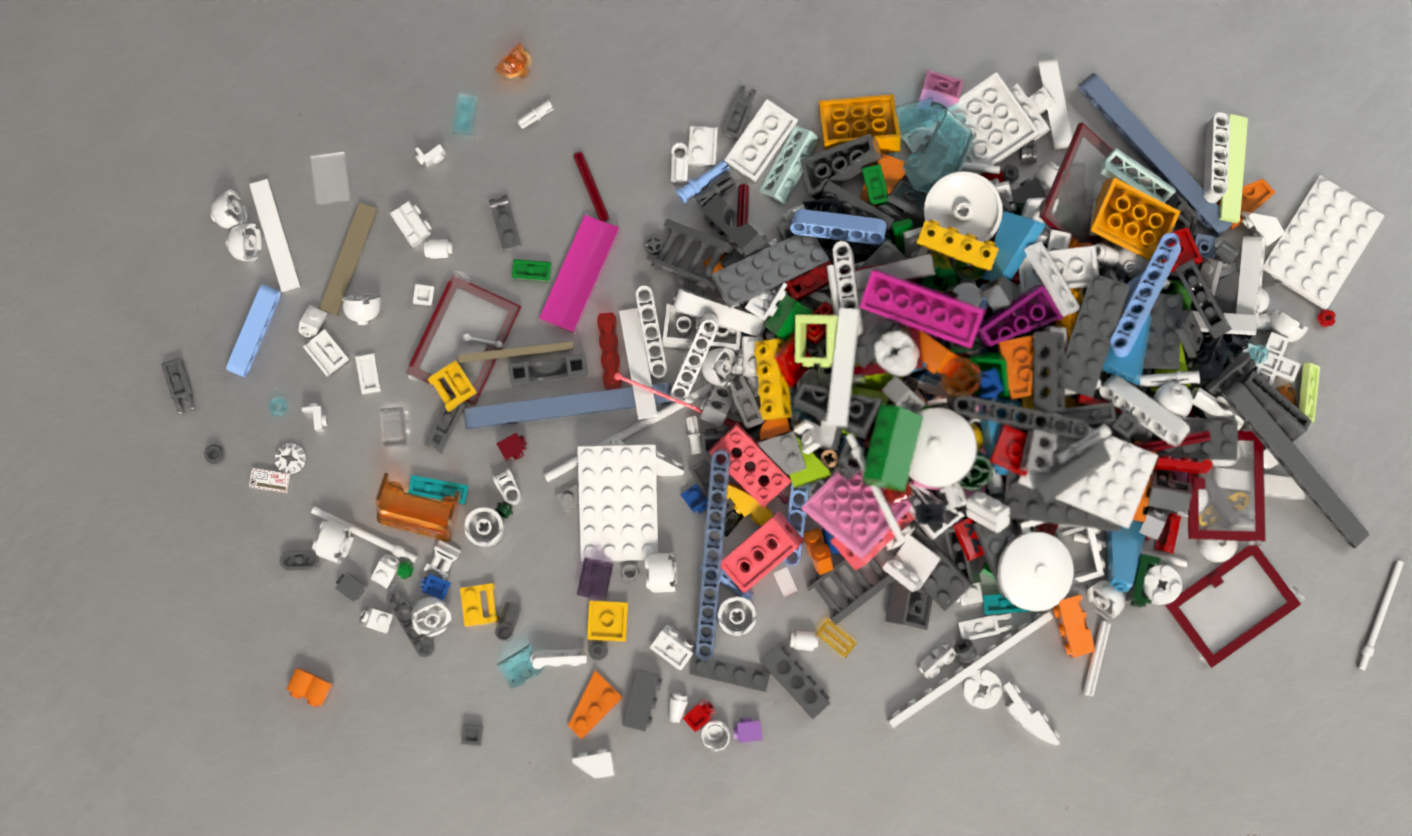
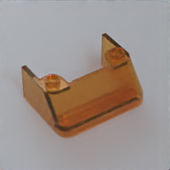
M384 473L376 497V515L379 524L444 542L452 540L460 508L459 491H456L455 497L447 496L442 498L440 502L405 493L400 483L395 481L389 482V473Z

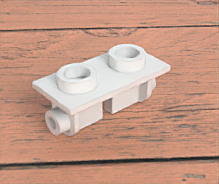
M947 642L940 644L932 652L936 657L934 660L928 655L919 663L920 666L917 668L924 674L927 680L937 676L943 666L949 665L955 659L956 653Z

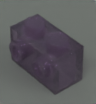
M585 557L577 595L606 601L614 563Z

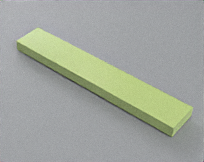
M1230 114L1228 116L1230 118L1227 192L1221 197L1219 220L1238 223L1241 213L1248 118Z

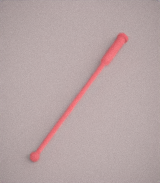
M619 372L614 374L616 380L621 379L700 413L703 412L696 406L628 379ZM726 417L723 424L733 427L737 421Z

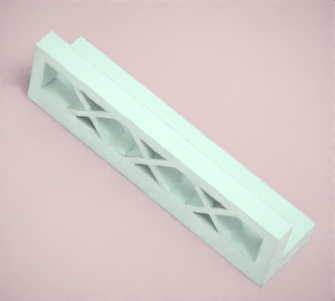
M795 126L759 192L771 196L780 204L785 205L803 173L800 160L812 156L821 139L811 130ZM798 133H802L801 138L795 142ZM793 149L791 156L786 158L787 153ZM784 166L782 172L777 174L778 169ZM774 182L772 190H767L769 185Z
M1117 148L1101 162L1100 173L1108 179L1116 178L1163 203L1175 193V189ZM1118 156L1123 160V164H1114L1111 160ZM1126 168H1135L1138 170V174L1130 175L1126 172ZM1150 178L1153 184L1144 185L1141 183V179ZM1164 188L1168 192L1161 197L1156 193V189Z

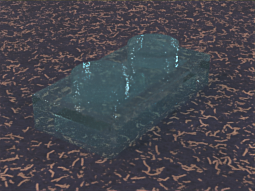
M458 95L452 129L454 134L472 136L478 100L476 97Z

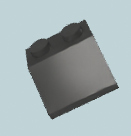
M892 583L885 622L927 630L933 598L924 589L911 592L904 585Z

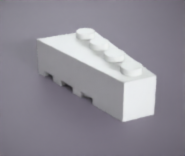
M667 304L663 346L688 349L702 318L673 308V305ZM711 322L705 323L707 327L714 326ZM718 324V330L709 351L716 348H726L738 354L741 331ZM704 339L697 340L701 344L707 343Z

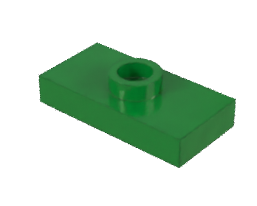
M881 164L862 168L870 205L874 206L888 202L889 196Z
M513 259L512 279L550 282L552 262Z

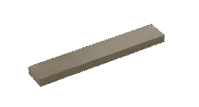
M362 203L358 204L320 304V310L338 316L342 306V298L346 296L378 211L377 208Z
M573 341L462 354L457 355V361L465 363L571 350L574 347Z

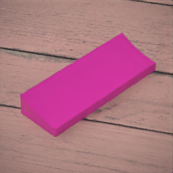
M584 215L539 317L540 320L575 334L620 232V227Z
M878 269L872 270L860 304L862 309L971 348L986 311L985 308Z

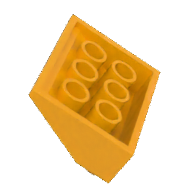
M894 94L818 100L823 151L871 134L878 141L881 153L900 152L901 135Z
M1110 178L1105 180L1099 193L1090 231L1150 261L1162 237L1172 232L1180 211L1116 178Z

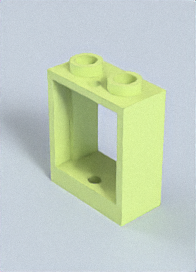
M795 315V362L802 363V366H814V363H820V367H832L839 315ZM806 323L827 324V358L806 357Z

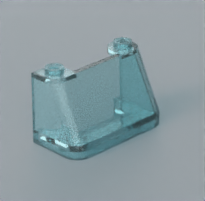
M931 102L928 109L929 118L938 124L925 153L909 155L903 166L913 189L929 193L931 188L941 178L961 171L974 141L972 130L945 105L937 102Z

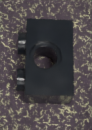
M1204 335L1201 347L1197 351V356L1192 363L1194 370H1199L1201 380L1219 379L1231 350L1222 335L1216 339L1212 335Z

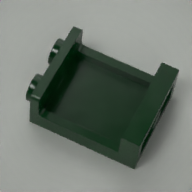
M1140 554L1134 582L1126 596V601L1131 602L1130 606L1142 608L1152 604V600L1142 598L1141 595L1147 567L1159 566L1161 558Z

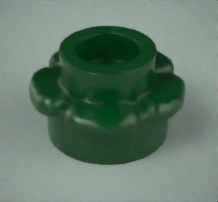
M505 501L497 503L495 511L500 516L508 519L510 514L513 515V507Z

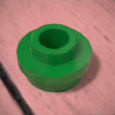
M401 561L399 564L397 575L401 579L406 580L408 577H411L414 569L412 562Z

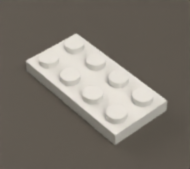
M767 99L724 161L756 183L797 124L798 119Z
M1096 246L1047 251L1068 288L1088 287L1092 273L1099 275ZM1026 256L1019 267L1022 294L1036 284L1044 285L1028 256Z

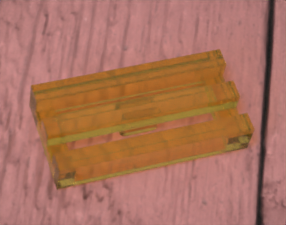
M828 619L815 633L816 636L844 658L857 645V642ZM829 625L849 641L851 646L849 647L825 627ZM824 631L836 642H838L841 646H843L847 651L844 653L835 644H833L830 640L823 636L821 632Z

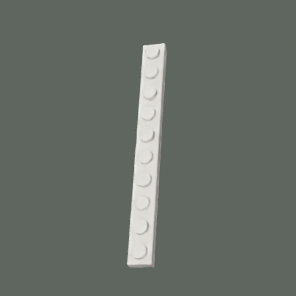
M1039 612L1033 616L1034 621L1029 624L1027 622L1017 627L1018 632L1013 635L1011 633L1001 638L1002 643L997 646L995 643L985 649L987 653L981 657L978 654L975 660L970 662V665L965 668L962 665L953 671L954 676L949 679L946 676L938 681V687L933 690L930 687L922 692V698L917 701L914 698L906 703V709L901 712L898 709L890 714L891 719L888 720V723L894 728L1053 619V616L1050 612Z

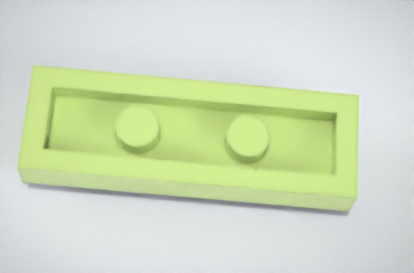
M1304 363L1301 371L1302 383L1299 390L1300 402L1298 409L1312 420L1311 423H1314L1320 366Z

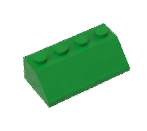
M881 403L862 477L867 485L905 492L923 420L922 416L899 406Z

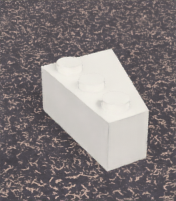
M911 482L906 486L905 492H898L912 504L908 512L916 522L915 510L917 509V504L944 503L948 505L924 488L912 486ZM954 508L946 510L947 523L919 524V526L932 541L964 516V514Z

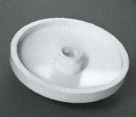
M956 172L941 178L931 188L924 205V217L927 222L930 219L940 222V227L946 229L948 226L959 230V234L966 235V233L975 235L978 241L984 243L985 240H990L1000 225L1002 202L996 188L984 177L971 172Z
M932 408L919 412L918 415L922 416L923 420L909 476L920 484L929 487H945L958 482L970 471L976 458L977 442L973 429L963 417L948 409Z
M1030 532L1016 537L1005 547L999 559L998 580L1003 593L1014 605L1025 610L1043 611L1056 606L1067 595L1073 581V562L1067 548L1057 538L1046 533Z

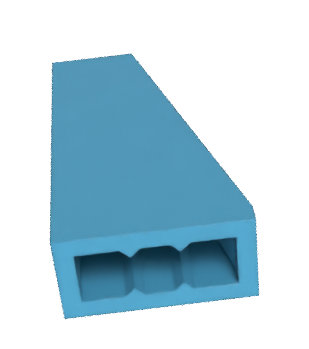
M1004 211L994 240L995 247L999 249L991 270H985L982 278L990 282L1003 276L1011 281L1027 256L1024 249L1035 244L1045 224Z
M1137 309L1133 313L1138 314L1142 310ZM1150 313L1128 355L1125 357L1116 356L1110 345L1102 368L1104 372L1117 375L1134 384H1140L1152 320ZM1128 326L1125 330L1129 331L1133 326ZM1119 343L1116 347H1123L1125 343Z
M1000 397L990 400L992 402L1021 407V401ZM978 405L979 414H986L985 406ZM1003 409L996 410L998 418H1005L1006 413ZM1017 413V414L1015 415V418H1016V420H1017L1018 422H1019L1020 413ZM980 420L986 456L990 459L1003 424ZM991 462L995 474L1007 475V472H1011Z
M1136 520L1131 521L1128 529L1121 526L1120 532L1106 530L1109 584L1120 592H1128L1133 585L1145 535L1139 533L1143 523Z

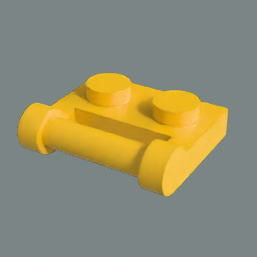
M456 360L428 378L430 385L435 387L446 404L445 408L448 412L477 393ZM443 377L456 395V398L453 400L439 381Z
M494 583L460 588L465 627L499 622L494 599ZM480 591H486L489 613L487 618H484Z

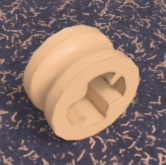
M826 450L821 455V462L827 468L835 467L839 460L837 453L832 450ZM828 454H832V457L835 458V461L831 462V464H827L825 456H829Z

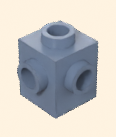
M1197 233L1194 235V241L1202 259L1204 257L1214 258V252L1217 247H1214L1216 237Z

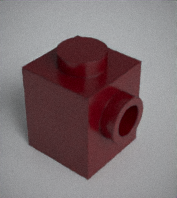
M517 432L496 443L507 462L513 458L516 461L524 457V452L527 451L525 446L528 445L523 435L519 436Z

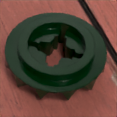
M957 259L954 264L956 274L960 279L967 282L977 281L985 272L984 269L974 266L972 273L969 269H964L967 263Z

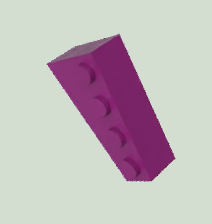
M1036 284L1011 301L1009 307L997 311L981 322L977 335L984 345L992 346L1064 317L1044 285Z

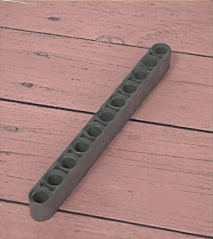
M1236 381L1222 394L1223 398L1345 542L1356 549L1369 536L1368 531L1242 383Z

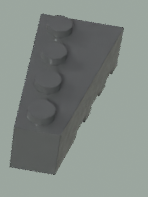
M867 134L800 160L808 194L815 200H819L828 181L841 186L862 172V168L869 167L882 159L878 141L871 134Z
M802 384L794 399V405L796 408L827 422L830 390ZM851 394L847 427L839 428L865 440L879 413L882 399H872L862 395Z

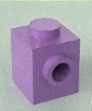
M752 717L740 719L741 723H737V727L733 728L734 737L739 739V743L763 740L760 720L752 721Z

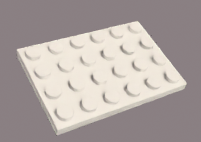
M996 72L962 95L958 103L940 110L902 136V139L913 154L921 144L925 145L931 139L946 148L945 154L940 159L994 166L1039 136L1040 133ZM934 166L932 175L929 178L935 185L941 178L952 173L971 172L981 175L984 172Z
M1319 175L1284 230L1285 233L1279 238L1264 262L1263 271L1268 272L1273 278L1282 281L1290 289L1326 310L1385 215Z
M1047 412V413H1050V414L1058 415V414H1056V413H1054V412ZM1060 421L1055 422V428L1058 431H1062L1064 429L1063 423ZM1075 425L1074 432L1082 435L1083 428L1080 425ZM1089 427L1088 434L1093 432L1095 429ZM1108 435L1082 452L1081 456L1100 443H1103L1111 457V461L1055 499L1128 529L1158 455ZM1057 436V448L1053 452V467L1051 471L1043 475L1028 471L1027 476H1020L1018 483L1033 489L1078 459L1075 457L1064 464V466H1061L1055 456L1069 448L1071 443L1075 444L1079 440ZM1041 438L1039 443L1040 446L1044 448L1045 442ZM1037 457L1035 462L1036 465L1040 467L1041 461Z
M656 444L578 446L581 562L645 560V557H649L650 554H657Z

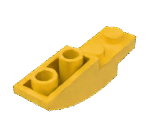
M731 482L728 483L727 499L731 498L734 502L733 507L739 515L742 513L746 517L752 513L750 517L753 522L761 526L774 516V513L767 505L763 508L743 487Z

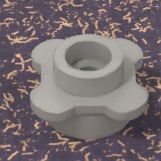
M637 562L620 566L623 582L628 583L629 580L637 581L640 579L641 575L638 573Z

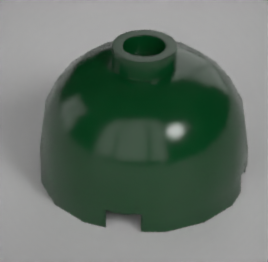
M977 451L972 468L958 481L963 489L970 491L979 490L986 483L988 485L991 482L993 466L989 461L990 459L983 452Z

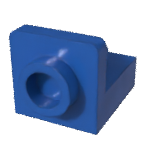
M996 368L976 374L983 392L978 395V399L986 398L987 401L993 400L998 397V393L1004 390Z
M697 484L681 494L693 514L696 512L701 514L708 509V499Z
M429 574L428 577L424 576L420 587L423 588V593L443 601L451 583Z

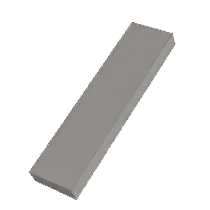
M931 254L855 272L859 292L866 290L871 272L874 269L908 281L935 275Z

